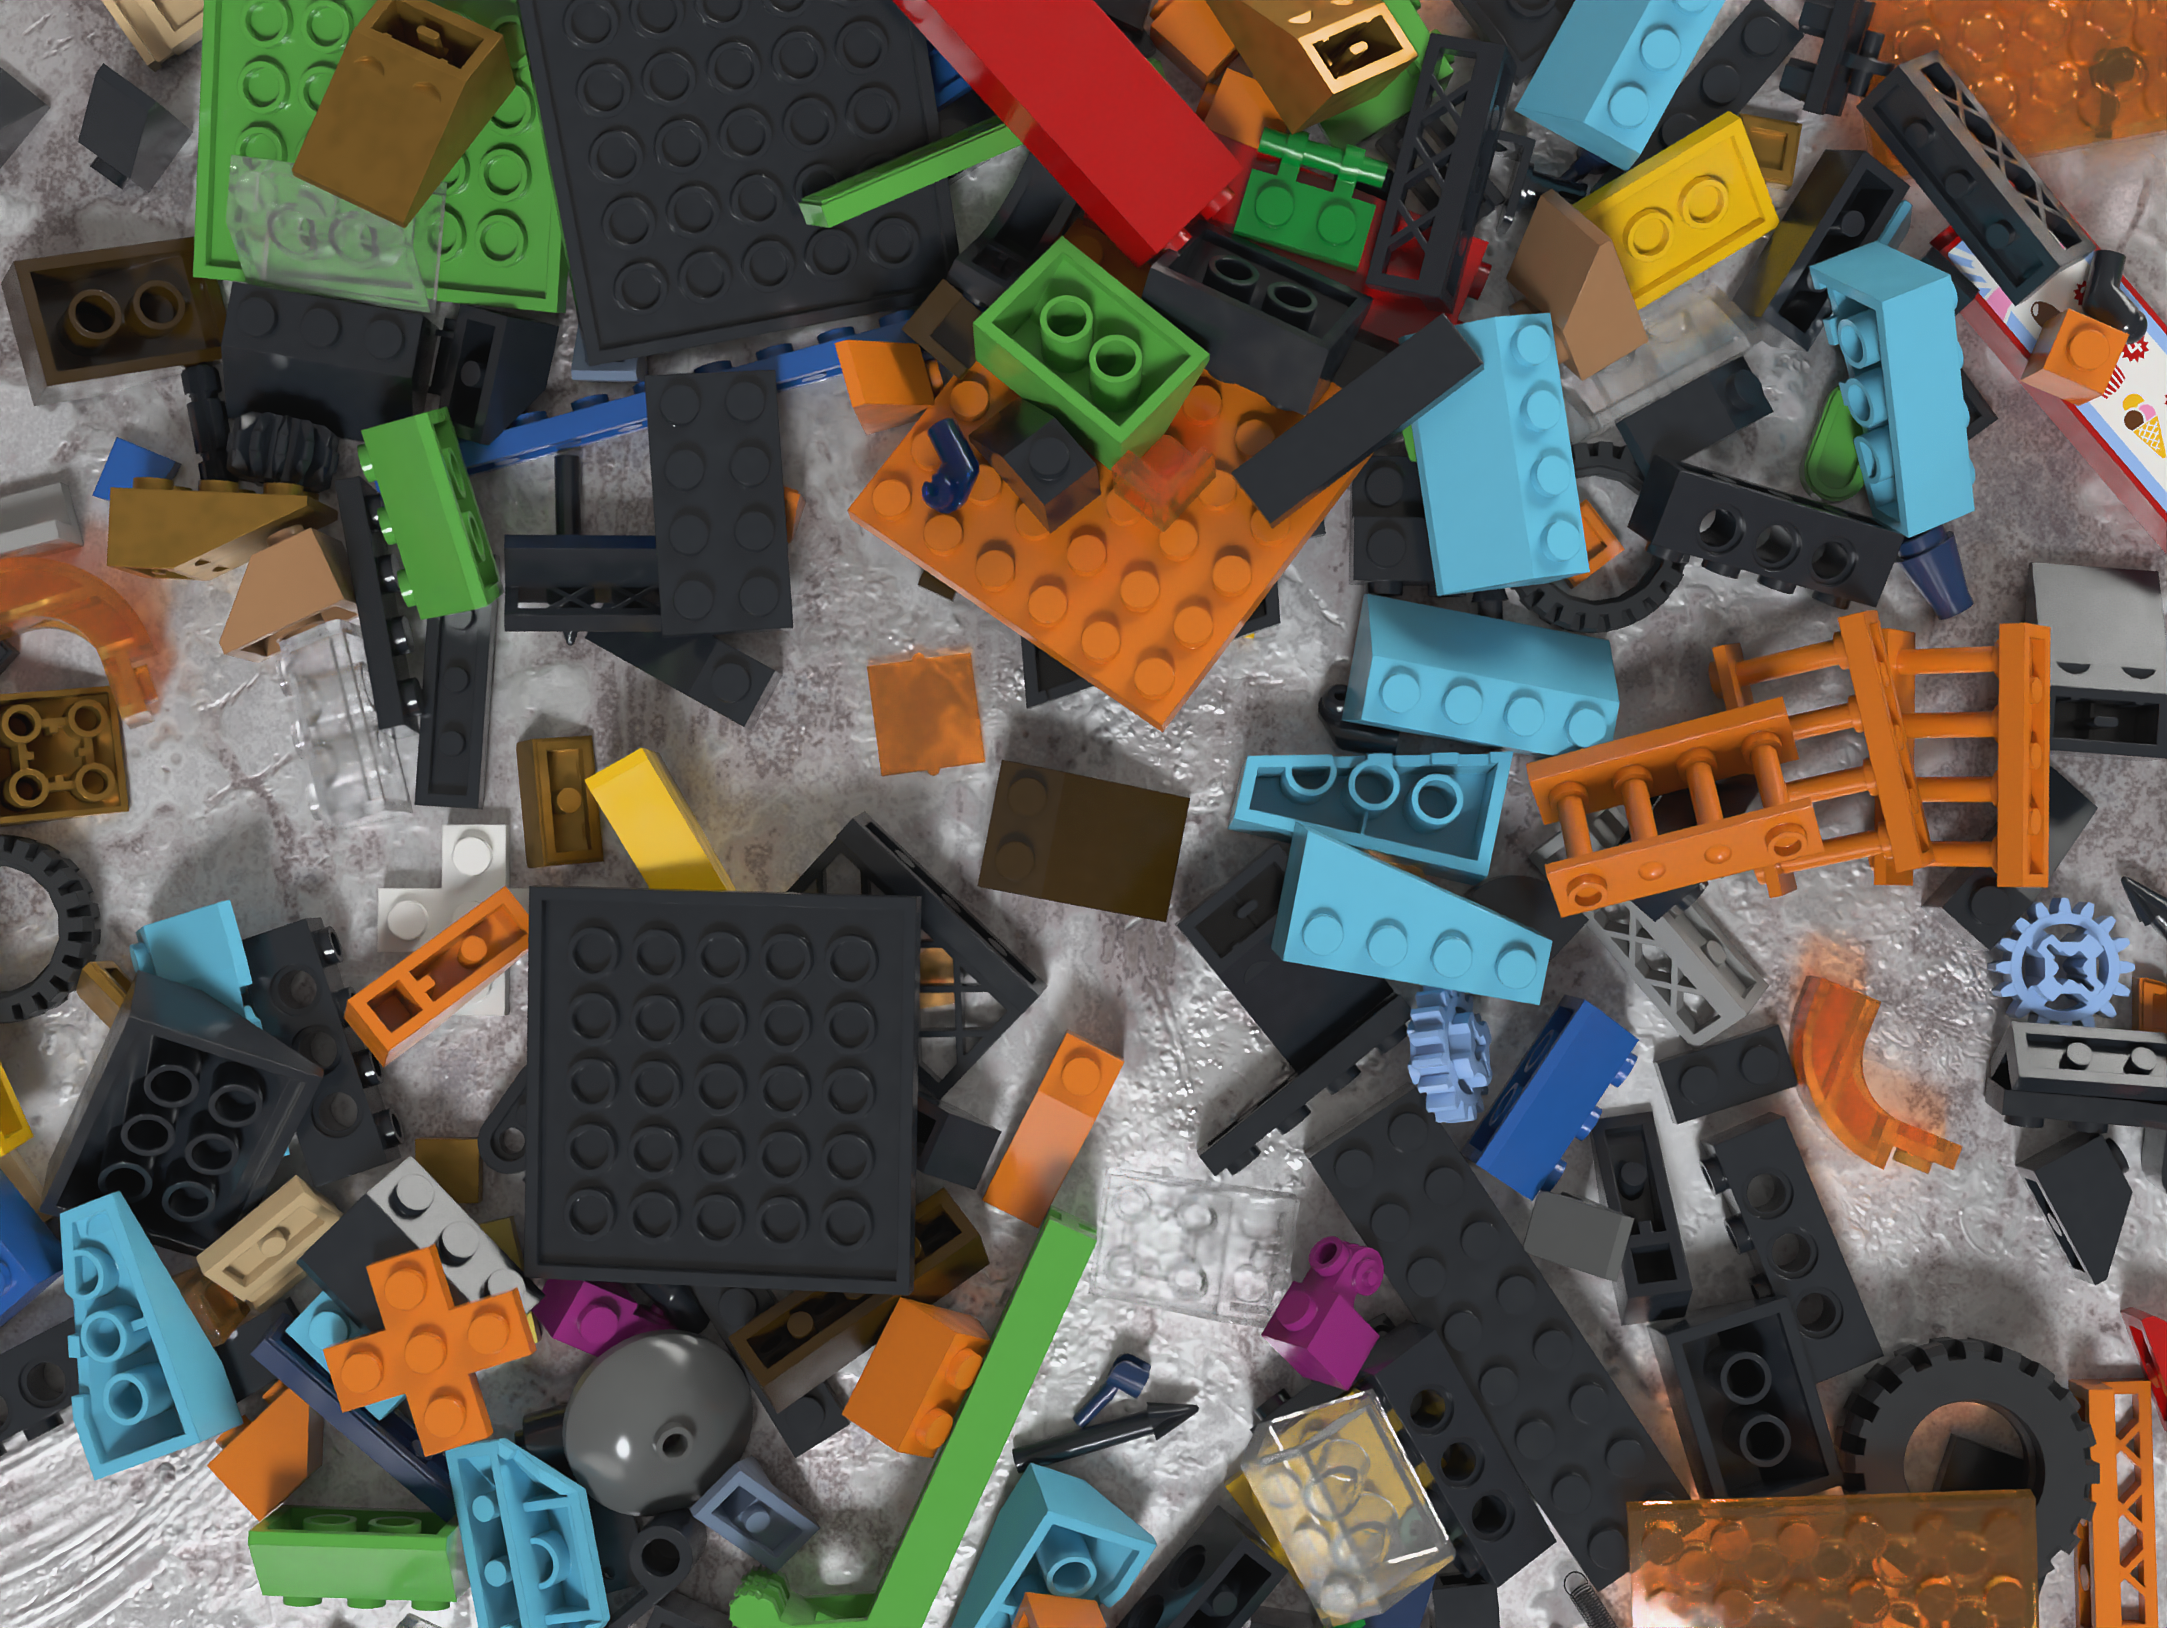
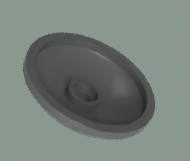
M675 1329L655 1330L632 1336L614 1345L599 1356L583 1373L570 1395L562 1429L563 1447L568 1465L579 1484L586 1489V1492L598 1503L613 1511L631 1516L649 1517L690 1507L736 1462L740 1461L748 1444L752 1429L753 1401L747 1379L736 1361L725 1349L707 1337ZM675 1433L680 1434L677 1443L669 1448H663V1443L668 1436Z

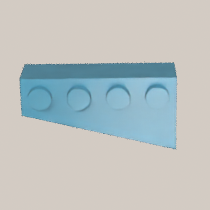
M1878 241L1868 243L1809 266L1814 288L1823 289L1827 287L1833 316L1823 319L1829 345L1839 344L1845 358L1849 378L1839 382L1844 406H1848L1851 415L1863 429L1864 434L1857 436L1853 441L1872 516L1910 538L1975 511L1972 488L1975 482V469L1969 458L1966 429L1969 425L1970 416L1967 405L1963 400L1960 370L1963 367L1964 357L1961 346L1957 341L1954 311L1957 307L1958 297L1955 286L1951 281V275Z
M1514 751L1489 752L1488 754L1443 752L1431 753L1430 755L1375 753L1367 754L1366 756H1332V754L1247 756L1240 769L1227 829L1291 844L1295 822H1299L1399 869L1476 886L1488 877Z
M1295 822L1271 949L1282 961L1540 1005L1552 940L1529 926L1454 894L1412 873L1392 866L1350 845L1319 833L1308 826Z

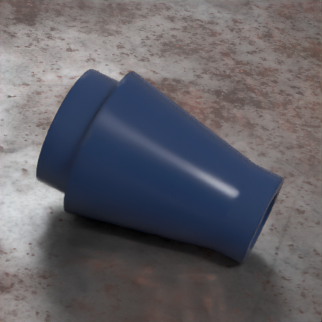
M1942 524L1910 538L1904 537L1895 562L1931 605L1938 619L1951 618L1970 608L1974 601L1968 591L1954 532H1946Z

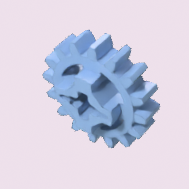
M2052 898L2049 912L2042 902H2033L2027 909L2029 920L2020 917L2010 928L2013 932L2011 937L2001 938L1995 945L1997 949L2003 951L2002 960L1987 963V970L2002 973L2004 980L1991 990L1993 995L1999 997L2011 996L2013 999L2007 1008L2006 1014L2010 1018L2020 1019L2029 1013L2027 1021L2029 1023L2072 1026L2073 1022L2075 1026L2095 1027L2093 1014L2113 1019L2117 1013L2109 1002L2112 995L2129 997L2131 992L2125 985L2118 982L2119 975L2135 971V964L2119 961L2118 952L2130 945L2129 939L2125 937L2111 938L2108 934L2116 920L2112 916H2100L2092 920L2094 904L2090 902H2078L2072 909V912L2068 898ZM2066 924L2077 930L2074 933H2067L2059 941L2053 934H2047L2043 929L2052 925ZM2023 955L2025 956V977H2024V978H2023V976H2022V959H2023ZM2054 955L2067 956L2062 967L2067 973L2066 977L2068 979L2054 978L2059 969L2057 963L2053 960L2055 958ZM2097 957H2098V960H2099V974H2098V978H2096V958H2097ZM2060 994H2064L2068 999H2072L2077 1003L2073 1007L2061 1010H2054L2044 1006L2047 1001L2053 1002Z
M1424 985L1423 992H1417L1415 995L1418 1008L1411 1009L1410 1015L1412 1020L1407 1028L1410 1040V1061L1408 1063L1410 1077L1414 1085L1418 1084L1419 1093L1426 1092V1109L1428 1113L1435 1112L1436 1122H1446L1448 1124L1477 1120V1113L1484 1111L1482 1095H1488L1489 1089L1487 1086L1491 1083L1493 1077L1490 1066L1489 1045L1492 1038L1486 1021H1481L1480 1013H1473V996L1471 994L1465 995V992Z

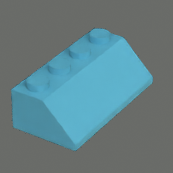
M1575 0L1514 111L1628 172L1641 155L1726 0Z
M1551 314L1499 316L1454 325L1483 361L1484 370L1411 424L1437 596L1545 584L1590 572ZM1414 334L1398 338L1399 346Z
M1364 594L1342 720L1504 751H1514L1515 753L1541 758H1549L1613 741L1620 703L1610 641L1372 594Z

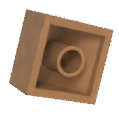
M1553 189L1542 194L1506 277L1515 303L1508 307L1510 316L1550 313L1558 365L1563 363L1581 381H1584L1649 342L1612 239Z
M294 525L269 536L266 539L268 548L250 557L219 641L223 653L228 656L260 663L359 617L348 554L342 541L313 528L304 530L302 525Z

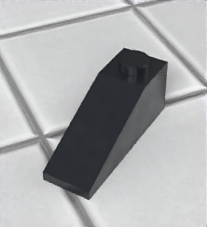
M604 603L601 608H613L615 605ZM588 632L585 636V639L749 730H753L783 676L712 635L662 638V632Z
M2049 766L2048 880L2098 809L2096 805L2052 766ZM1998 821L1980 841L1993 840L1997 835ZM1956 867L1921 907L1967 949L1990 951L2033 904L2044 887H1997V873L1994 872L1992 867Z
M1653 1112L1599 1118L1595 1127L1590 1132L1599 1203L1634 1218L1617 1282L1612 1281L1621 1326L1683 1318L1686 1315L1693 1288Z

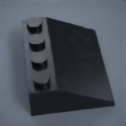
M137 970L49 1160L39 1212L60 1218V1213L120 1191L152 1245L197 1257L259 1206L323 1079L324 1069L204 991Z

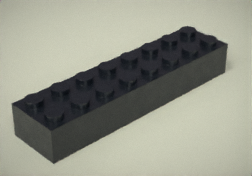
M1410 1082L1405 1083L1303 1152L1365 1246L1373 1248L1382 1257L1385 1276L1418 1324L1436 1330L1521 1480L1597 1592H1600L1705 1521V1518L1528 1253L1524 1251L1522 1244L1442 1124L1436 1122L1434 1112L1428 1113L1426 1100L1419 1093L1415 1085Z

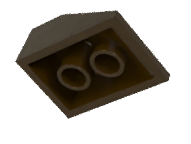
M194 236L13 261L1 286L34 406L96 397L180 375L183 369L201 364L214 366L222 363L221 342L227 314L217 279L193 277Z
M1002 760L977 887L1167 922L1190 798L1069 772Z

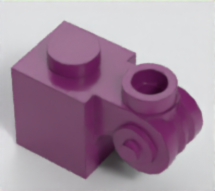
M1328 1236L1313 1246L1309 1254V1264L1311 1265L1309 1271L1301 1283L1292 1282L1261 1336L1302 1377L1348 1391L1380 1337L1354 1309L1355 1297L1357 1294L1370 1296L1377 1291L1383 1279L1384 1265L1382 1257L1373 1248L1349 1243L1335 1236Z
M548 1279L541 1290L546 1296L532 1310L533 1314L553 1339L596 1357L601 1356L621 1341L641 1333L665 1329L680 1330L667 1313L655 1303L650 1307L640 1304L637 1309L638 1303L620 1282Z

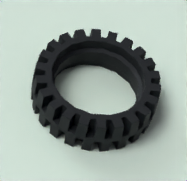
M1604 441L1590 444L1583 442L1571 445L1576 479L1598 476L1618 481L1639 496L1645 478L1627 445L1619 447L1614 446L1613 442ZM1685 554L1682 563L1668 561L1653 555L1650 567L1636 586L1614 598L1592 601L1568 595L1552 582L1511 587L1510 589L1516 591L1521 598L1519 601L1528 610L1536 612L1541 620L1550 625L1555 624L1563 627L1564 630L1572 632H1608L1632 625L1658 609L1669 598L1673 590L1678 587L1684 576L1682 574L1684 567L1689 563L1690 555Z
M0 834V867L7 866L29 874L48 892L58 914L59 940L50 963L32 982L12 991H0V1024L14 1023L40 1016L68 1000L66 996L76 991L82 968L89 962H95L97 955L92 954L93 945L100 943L101 929H95L94 918L100 917L98 903H91L88 895L94 891L87 879L78 876L76 872L80 869L71 859L61 857L59 855L60 851L48 844L36 842L37 840Z

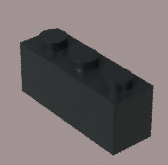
M1825 149L1724 313L1770 347L1808 352L1824 327L1823 319L1830 317L1833 312L1827 287L1823 289L1814 288L1809 266L1877 241L1911 186L1865 150Z

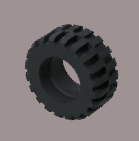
M1951 1337L1931 1338L1929 1343L1914 1346L1909 1344L1894 1351L1895 1358L1886 1364L1876 1363L1864 1375L1868 1381L1857 1394L1852 1391L1843 1407L1848 1410L1844 1425L1837 1426L1834 1445L1839 1448V1464L1845 1480V1484L1840 1485L1845 1496V1500L1842 1502L1851 1520L1862 1531V1536L1902 1572H1907L1923 1584L1942 1590L1943 1587H1948L1965 1595H1982V1591L1985 1588H1995L1999 1592L2004 1593L2021 1588L2019 1579L2031 1574L2040 1579L2055 1568L2050 1560L2060 1550L2070 1555L2081 1539L2073 1533L2081 1518L2091 1522L2097 1503L2088 1499L2090 1484H2100V1463L2091 1460L2089 1448L2097 1444L2091 1425L2081 1420L2077 1412L2081 1405L2072 1392L2061 1387L2054 1380L2055 1375L2040 1363L2032 1361L2014 1350L1969 1337L1967 1339H1954ZM1957 1402L1977 1403L1997 1411L2015 1429L2023 1450V1473L2014 1496L1996 1515L1973 1525L1951 1524L1927 1513L1914 1499L1904 1475L1905 1452L1909 1439L1916 1427L1932 1411L1943 1405Z

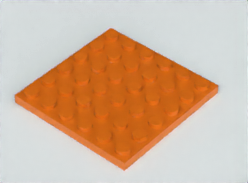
M1077 218L1063 237L1141 299L1152 265L1146 262L1139 268H1136L1108 236L1098 230L1084 226L1083 220ZM976 361L962 380L953 375L934 399L935 406L926 409L847 511L850 519L1146 722L1164 732L1373 453L1272 529L1233 479L1231 472L1306 416L1295 411H1285L1276 408L1265 397L1238 384L1221 382L1204 369L1165 434L1121 478L1082 448L1097 464L1101 495L1050 534L969 441L968 435L1017 397H1020ZM1331 382L1328 390L1309 413L1343 388Z

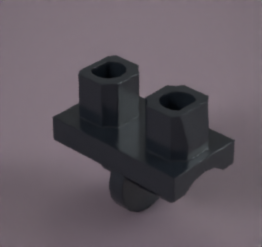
M1806 0L1798 22V32L1823 38L1824 41L1817 63L1793 57L1789 59L1784 68L1779 90L1799 101L1805 102L1802 109L1804 111L1818 115L1829 114L1839 117L1842 115L1848 94L1865 98L1873 74L1886 77L1894 70L1896 65L1878 59L1885 34L1868 30L1876 3L1867 0Z

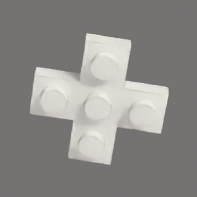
M442 825V888H378L377 952H415L504 886L509 889L529 914V888H510V825ZM510 968L452 1016L509 1015Z

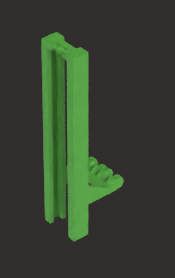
M1052 1205L1050 1206L990 1337L992 1342L983 1358L980 1372L975 1383L968 1388L955 1414L951 1433L940 1447L876 1590L803 1596L791 1590L785 1573L778 1571L775 1574L767 1567H763L762 1564L758 1567L753 1565L752 1569L742 1576V1584L737 1586V1590L734 1593L735 1599L729 1603L730 1616L728 1620L732 1621V1627L922 1628L1097 1243L1096 1225Z

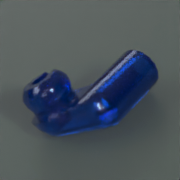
M946 418L932 425L927 431V436L942 463L937 472L932 475V482L924 481L922 486L924 502L940 513H951L964 506L980 473L979 463L956 419Z

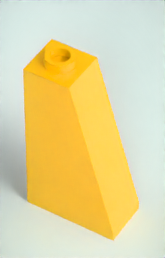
M640 748L585 779L588 788L649 888L737 891L660 753Z

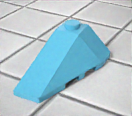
M230 900L145 925L136 931L139 943L131 944L129 947L135 973L137 970L202 990L262 1029L261 1021L258 1017H255L252 1008L249 1005L243 1006L241 994L246 992V985L252 984ZM289 1147L287 1148L284 1156L290 1155Z

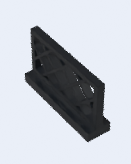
M864 811L849 821L836 835V839L786 892L804 893L816 881L817 893H827L826 869L842 853L860 870L861 894L872 895V881L885 895L921 896V929L931 939H921L920 948H942L953 959L954 983H920V993H954L955 1027L921 1028L919 1001L918 1081L940 1101L1006 1030L1040 997L1048 985ZM963 969L977 982L964 983ZM964 992H988L1007 1012L992 1027H965ZM956 1037L957 1064L943 1079L922 1061L921 1038ZM966 1037H982L966 1053Z

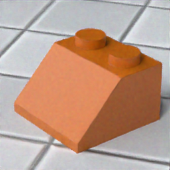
M900 1297L841 1415L896 1452L934 1458L938 1448L947 1440L951 1433L953 1418L968 1388L975 1383L983 1365V1358L992 1342L981 1322L971 1315Z

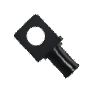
M1501 130L1495 155L1514 160L1515 164L1496 232L1505 235L1512 225L1515 213H1520L1522 208L1534 211L1540 196L1550 189H1553L1568 203L1573 205L1586 197L1588 184H1579L1534 171V164L1530 163L1536 140Z

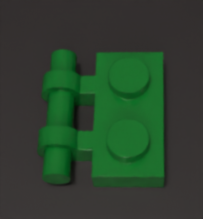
M1264 127L1257 152L1281 158L1280 168L1277 176L1252 169L1233 234L1252 242L1356 272L1376 205L1352 198L1357 181L1382 188L1389 163L1364 156L1366 149L1347 144L1346 149L1343 150L1309 140L1310 133L1305 131L1292 135L1291 132L1288 134ZM1300 165L1338 175L1333 192L1296 182Z

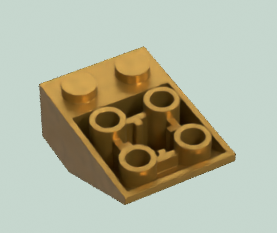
M377 0L352 31L293 165V176L400 227L406 228L516 87L503 35L427 0Z
M1205 0L1292 135L1377 97L1419 57L1395 18L1381 0Z
M133 478V488L110 487L107 566L143 578L210 581L248 563L251 555L268 548L266 539L272 534L294 525H302L304 530L309 528L318 530L338 521V510L319 502L318 493L303 491L304 486L296 484L264 483L263 494H256V491L239 489L238 483L230 481L199 480L198 491H192L188 487L174 486V481L169 479Z
M114 685L0 694V827L129 811Z

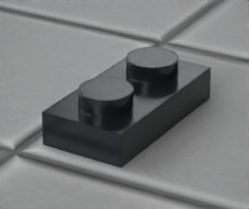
M1770 1024L1696 1048L1695 1050L1692 1049L1653 1062L1672 1123L1677 1125L1799 1086L1778 1024Z

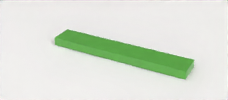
M1146 58L1166 80L1161 61L1154 58ZM996 115L801 198L802 201L799 202L806 224L830 228L1023 145V143Z

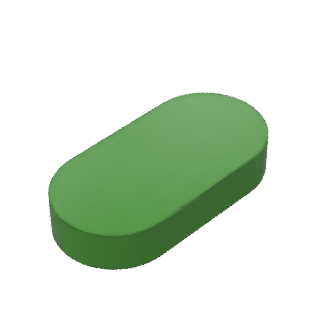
M1839 385L1832 389L1823 401L1799 467V478L1805 492L1814 500L1825 504L1843 502L1856 495L1864 485L1853 441L1854 438L1864 433L1862 426L1851 415L1848 406H1844Z

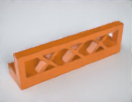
M2144 1377L2068 1379V1389L2081 1405L2077 1412L2083 1422L2091 1425L2097 1443L2089 1447L2091 1460L2100 1463V1484H2090L2088 1499L2097 1503L2091 1522L2081 1518L2073 1533L2081 1539L2074 1548L2076 1628H2159L2151 1380ZM2115 1394H2132L2133 1418L2116 1435ZM2132 1438L2134 1439V1453L2126 1446ZM2121 1452L2134 1465L2135 1481L2118 1498L2116 1455ZM2134 1502L2136 1503V1517L2128 1510ZM2123 1516L2136 1528L2137 1545L2120 1562L2118 1519ZM2136 1566H2138V1581L2130 1574ZM2123 1580H2126L2138 1592L2139 1620H2122L2120 1583Z

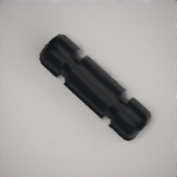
M208 364L185 368L182 370L181 379L184 395H189L192 401L187 404L195 452L200 454V457L203 459L202 462L198 463L200 479L238 483L239 478L232 475L226 469L228 459L226 446L230 427L225 401H220V398H218V393L222 392L219 371L216 367Z

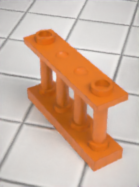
M1877 610L1862 611L1837 617L1840 631L1834 632L1832 640L1744 660L1741 643L1712 647L1715 661L1709 663V679L1715 696L1718 699H1724L1726 711L1754 704L1750 685L1835 665H1840L1842 670L1849 669L1855 694L1849 695L1847 703L1790 715L1788 718L1794 741L1854 728L1857 733L1864 732L1870 757L1863 759L1862 766L1785 782L1790 802L1811 797L1813 803L1869 791L1871 796L1879 795L1884 821L1878 822L1877 829L1822 840L1824 852L1754 869L1759 884H1767L1770 898L1783 896L1797 890L1794 872L1880 854H1883L1887 860L1894 859L1897 873L1923 868L1935 862ZM1754 771L1744 774H1754Z
M2030 623L1999 624V639L1995 642L1994 646L1915 649V632L1881 628L1913 766L1915 738L1993 737L1998 743V770L1994 772L1993 776L1916 777L1922 802H1993L1994 806L1998 808L1997 835L1992 841H1931L1935 862L1925 867H1992L1994 872L1997 873V887L2048 888L2051 627ZM1994 672L1996 677L1999 678V704L1995 706L1993 711L1915 713L1916 674ZM1879 795L1875 796L1874 829H1877L1878 822L1884 821ZM1883 854L1868 857L1870 868L1874 872V885L1913 886V870L1897 873L1894 859L1887 860Z
M1783 696L1527 763L1529 783L1543 824L1547 825L1560 821L1567 859L1544 865L1561 918L1824 852L1811 797L1790 802L1780 764L1799 759ZM1754 771L1763 809L1723 818L1715 781ZM1689 788L1697 826L1658 835L1650 798ZM1624 805L1632 842L1593 852L1586 814Z

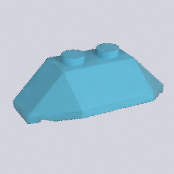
M506 1438L473 1442L445 1451L478 1628H604L610 1620V1613L586 1489Z

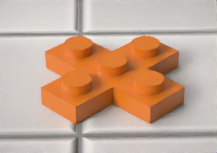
M435 1243L379 1260L366 1266L385 1328L331 1344L323 1349L342 1413L406 1394L425 1457L491 1436L494 1431L475 1372L532 1355L537 1350L518 1288L515 1287L454 1306Z

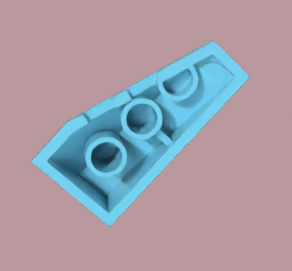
M117 1191L60 1213L64 1290L73 1298L75 1333L68 1336L69 1358H77L79 1394L71 1396L72 1414L94 1480L195 1445L244 1424L222 1361L121 1192Z
M1030 1462L997 1516L951 1628H1011L1025 1592L1095 1600L1098 1606L1103 1603L1106 1607L1110 1608L1127 1593L1153 1553L1157 1543L1151 1534L1085 1480Z

